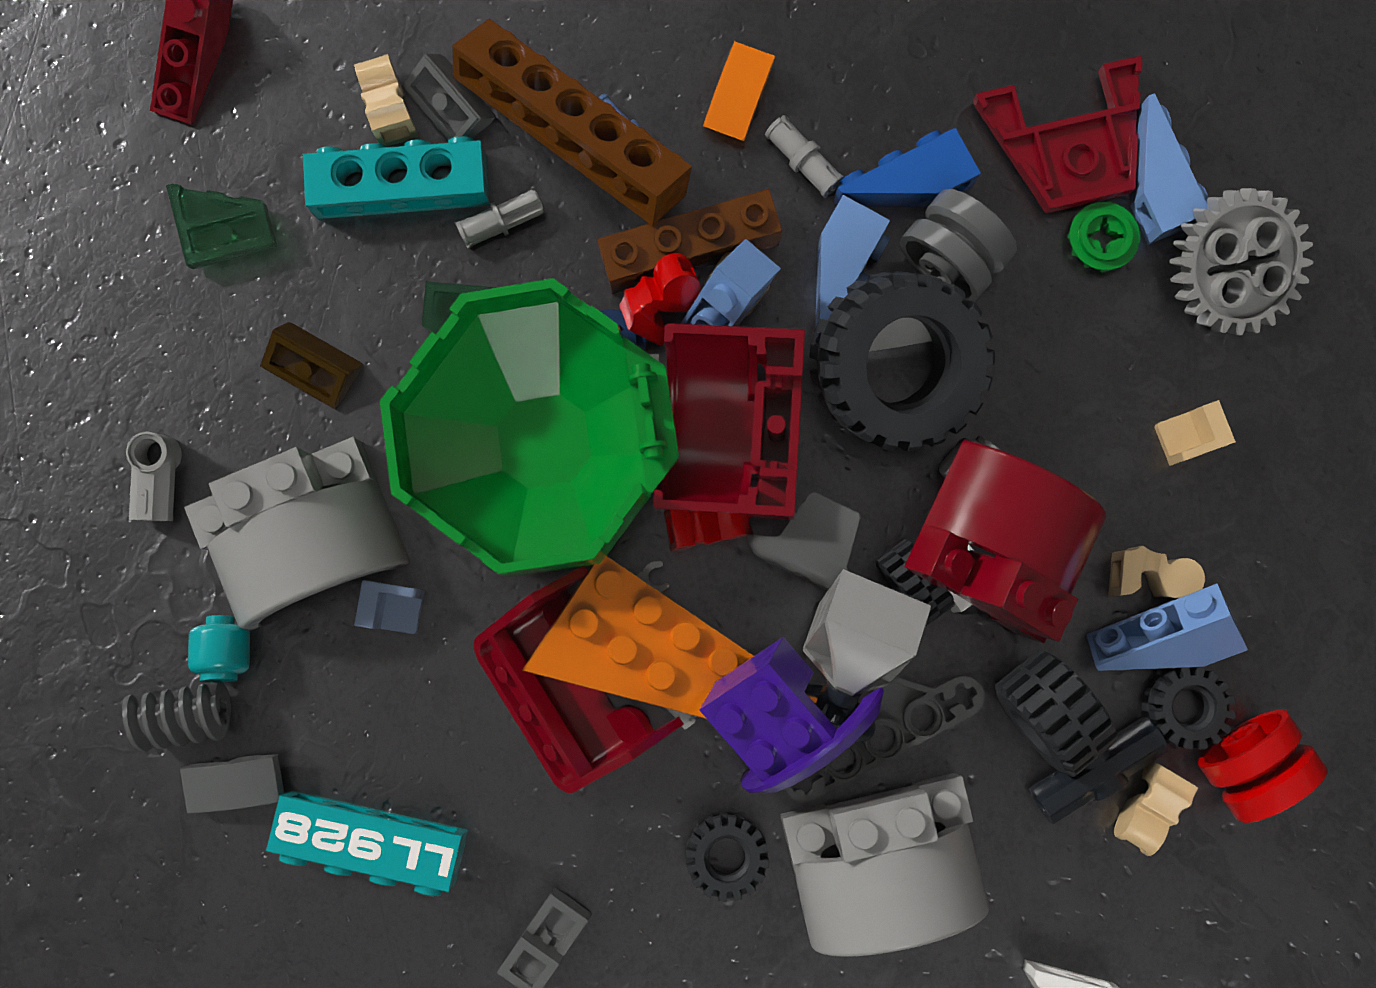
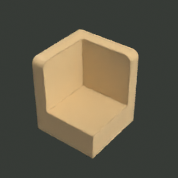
M1219 400L1155 425L1156 433L1169 466L1236 442Z

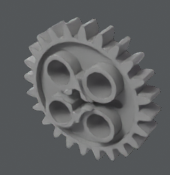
M1241 188L1240 191L1226 190L1223 191V197H1209L1207 199L1208 209L1195 208L1193 210L1197 221L1196 224L1183 223L1181 225L1188 237L1186 241L1177 240L1173 243L1174 246L1182 250V256L1170 259V264L1180 266L1181 272L1174 275L1170 280L1174 283L1183 284L1184 288L1175 297L1178 300L1190 301L1184 312L1198 316L1197 324L1211 326L1212 331L1221 333L1227 332L1235 335H1243L1244 331L1258 333L1260 332L1261 324L1276 325L1274 313L1284 315L1290 313L1286 303L1287 299L1300 300L1302 298L1295 287L1297 283H1309V279L1301 274V268L1313 265V260L1303 258V251L1312 247L1313 242L1301 241L1300 236L1309 227L1308 224H1294L1300 211L1298 209H1285L1288 199L1273 198V191H1257L1256 188ZM1260 227L1261 236L1259 238V241L1257 242L1256 234L1258 228ZM1220 238L1221 247L1219 252L1216 254L1215 245L1217 240ZM1276 251L1273 257L1263 260L1255 259L1246 261L1248 259V255L1265 256L1268 255V253ZM1238 263L1235 269L1222 267L1207 273L1208 269L1213 266ZM1267 272V279L1263 285V276ZM1227 282V292L1223 297L1222 288Z

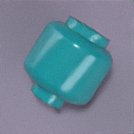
M207 616L205 625H199L190 630L188 667L192 673L200 675V682L238 681V674H242L249 669L250 632L248 629H242L239 625L234 624V616Z

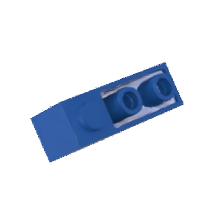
M956 128L941 134L940 130H936L922 137L916 143V148L904 154L901 150H896L886 155L878 162L879 167L865 174L860 169L845 176L839 182L840 186L836 191L833 201L837 206L842 196L845 195L865 207H928L944 189L964 192L972 188L981 172Z

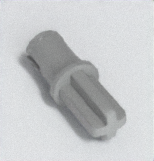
M530 190L497 206L495 202L490 203L491 208L456 222V226L467 249L502 232L505 236L508 235V229L543 214L544 207L537 192Z

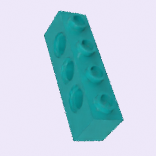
M464 136L449 139L448 143L431 144L425 140L407 141L404 146L387 147L379 143H369L362 145L360 150L343 151L338 147H321L316 150V153L303 154L305 206L316 219L490 206L487 155L481 140L475 141L473 138ZM440 166L452 168L450 174L444 179L436 180L431 178L433 171ZM397 169L407 170V174L402 181L398 183L388 182V178L393 171ZM355 172L363 173L362 179L358 184L345 186V180L350 174Z

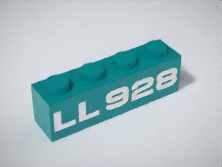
M292 790L279 795L266 851L280 854L279 861L286 864L305 866L307 861L325 864L324 871L331 874L350 876L352 871L369 874V881L375 884L396 886L397 881L414 884V891L420 894L441 896L442 891L449 892L456 884L468 830Z

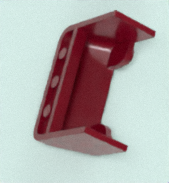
M581 566L531 593L480 633L474 640L475 655L553 783L566 793H573L629 763L684 725L678 716L654 730L648 716L642 710L632 705H623L616 710L603 691L522 671L571 596L567 589L589 573L585 566Z

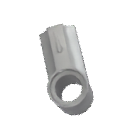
M148 431L140 432L130 439L126 448V457L132 466L129 520L173 521L175 469L181 462V447L170 436ZM158 442L162 451L161 458L152 465L148 460L147 452L153 443Z

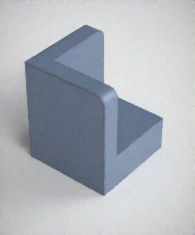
M362 580L354 626L409 634L417 633L425 590Z

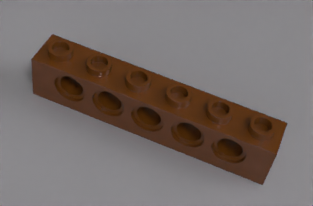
M489 18L452 45L453 78L650 225H654L686 196L692 169L690 164L678 153L672 152L651 137L645 129L636 126L617 112L611 104L603 102L588 91L578 80L569 77L551 64L545 56L536 53L518 40L512 32L503 29Z

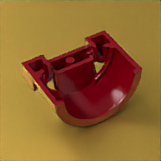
M666 324L664 344L667 358V378L679 458L656 490H654L653 506L655 508L747 514L748 517L794 520L805 330ZM758 363L765 368L767 381L758 382ZM752 477L759 478L756 487H751Z
M964 440L959 447L904 567L933 585L953 592L991 615L992 620L1020 636L1043 644L1047 638L1060 642L1079 600L1072 595V592L1104 524L1106 511L1095 498L1066 479L1007 452ZM970 543L995 554V556L968 550V544Z

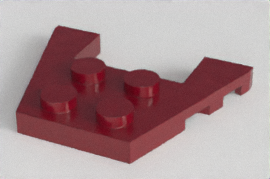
M1141 56L1106 63L1101 66L1098 74L1108 109L1026 127L1015 85L975 95L973 99L975 108L1046 214L1128 195L1135 189L1138 150L1136 121L1141 93L1138 92L1139 75L1142 72Z

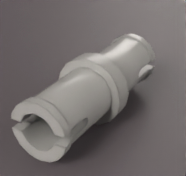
M786 115L776 119L769 126L765 136L790 160L789 166L794 172L801 171L821 192L824 198L831 195L840 186L839 182L844 176L820 154V146L814 140L808 141L789 121Z

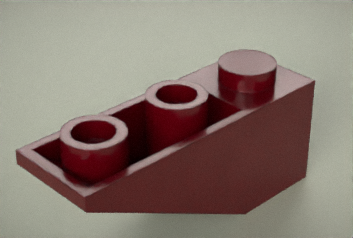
M166 0L150 111L188 124L194 123L228 35L233 0Z

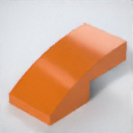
M734 41L703 126L745 141L776 56Z

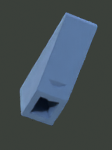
M1155 93L1149 95L1137 111L1136 134H1138L1136 186L1130 193V208L1148 245L1182 231L1181 225L1183 223L1196 224L1197 221L1193 214L1195 208L1208 209V194L1205 188L1197 183L1190 169L1189 154L1186 148L1178 143L1171 128L1170 114L1165 106L1160 105Z
M845 195L840 199L823 229L817 245L816 326L819 319L828 320L832 311L827 306L836 296L844 298L848 295L846 287L856 281L866 282L869 275L862 272L870 258L878 262L891 239L884 235L890 222L889 219ZM815 331V341L819 343L821 333Z
M745 239L715 268L681 324L738 327L764 294L781 268Z
M1218 584L1086 634L1098 671L1204 667L1248 650Z

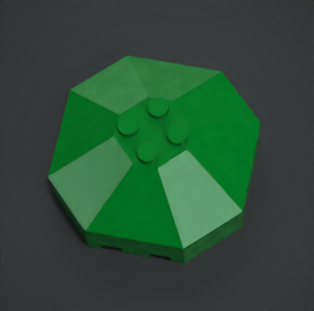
M554 278L460 294L449 308L452 314L437 334L431 332L409 361L412 367L396 388L391 385L380 399L391 494L427 519L429 523L457 544L463 546L483 561L485 565L497 574L508 578L602 563L679 458L666 366L625 338L616 322L592 305L590 307Z

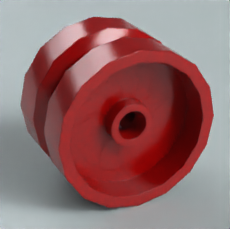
M1280 709L1265 712L1234 727L1229 734H1224L1220 737L1222 739L1221 742L1217 745L1211 744L1198 759V766L1211 785L1225 788L1222 794L1223 802L1236 820L1243 823L1261 821L1294 806L1311 794L1324 781L1328 773L1326 764L1313 746L1299 744L1303 736L1301 729L1287 710Z

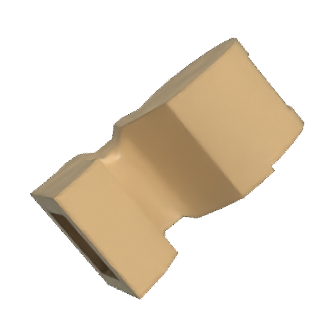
M386 54L355 64L356 75L363 92L361 97L366 105L365 113L371 131L378 143L389 147L418 138L419 135L402 99L405 95L390 56Z
M1145 546L1128 548L1127 550L1112 553L1108 597L1133 594L1141 588V575L1144 573L1155 598L1176 600L1202 590L1205 583V573L1200 564L1189 558L1167 561L1166 554L1153 552Z
M1155 762L1144 767L1142 779L1147 781L1149 789L1145 794H1138L1126 801L1114 827L1115 837L1120 840H1127L1139 847L1141 853L1146 856H1152L1160 849L1167 837L1169 827L1178 824L1181 811L1191 806L1193 797L1198 789L1195 785Z

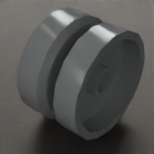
M944 189L926 209L927 219L916 220L900 240L901 249L920 274L940 278L943 283L954 284L965 292V300L976 301L991 284L990 273H1000L1018 252L1017 243L1007 226L981 202L966 193L954 189Z

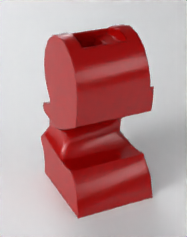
M672 253L662 257L654 267V277L642 276L640 282L635 287L625 289L624 298L619 304L628 330L660 346L664 344L665 324L660 311L687 312L701 291L700 282L690 259L680 253Z
M668 509L663 512L671 552L690 549L697 544L711 545L719 541L753 535L750 519L747 514Z

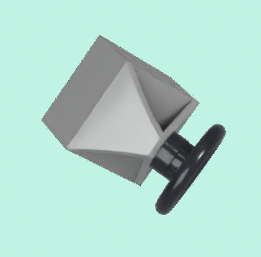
M844 569L820 601L803 647V652L826 678L824 685L808 683L805 693L809 697L818 698L815 705L836 729L859 706L858 700L861 693L887 686L916 656L931 608L926 603ZM875 722L871 724L855 743L867 741L874 735L876 729Z

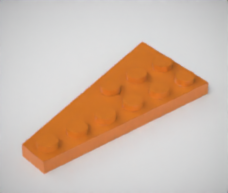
M606 556L600 564L592 565L588 570L589 573L584 576L522 671L707 719L699 709L715 682L754 656ZM809 697L814 703L817 702V698Z

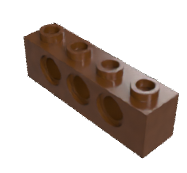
M766 189L657 221L654 225L646 224L597 239L611 292L615 294L635 287L640 282L642 276L654 277L653 273L656 263L666 255L672 253L683 254L690 259L693 269L697 270L717 264L725 253L732 252L745 239L760 251L779 246L782 227L770 189Z

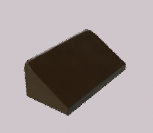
M287 322L272 330L260 367L331 408L337 409L360 373L363 364L299 326Z

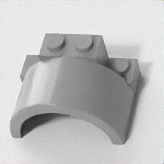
M350 437L312 454L294 447L208 483L212 496L184 507L200 549L208 550L237 624L240 628L248 629L249 631L261 627L260 621L267 616L310 595L365 575L395 570L409 563V557L362 442L355 437Z
M957 773L912 782L911 786L827 806L820 804L780 814L810 944L818 953L829 956L853 957L910 949L961 933L975 926L988 915L989 903L969 823L973 822L963 777ZM934 822L942 823L946 829L937 833ZM834 844L837 845L841 857L821 858V853L824 849Z

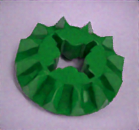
M1096 202L1084 207L1074 217L1067 238L1072 246V255L1077 256L1084 263V268L1092 267L1101 270L1103 273L1117 268L1120 269L1133 258L1139 247L1140 231L1135 218L1124 207L1112 202ZM1101 224L1102 228H1105L1106 235L1117 238L1106 245L1104 252L1100 241L1088 238L1100 230Z

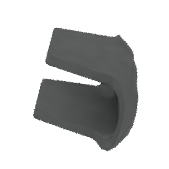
M812 492L795 512L794 520H789L778 536L747 535L745 537L752 552L762 560L770 562L786 572L803 578L804 581L828 591L843 569L847 570L860 515L819 493Z

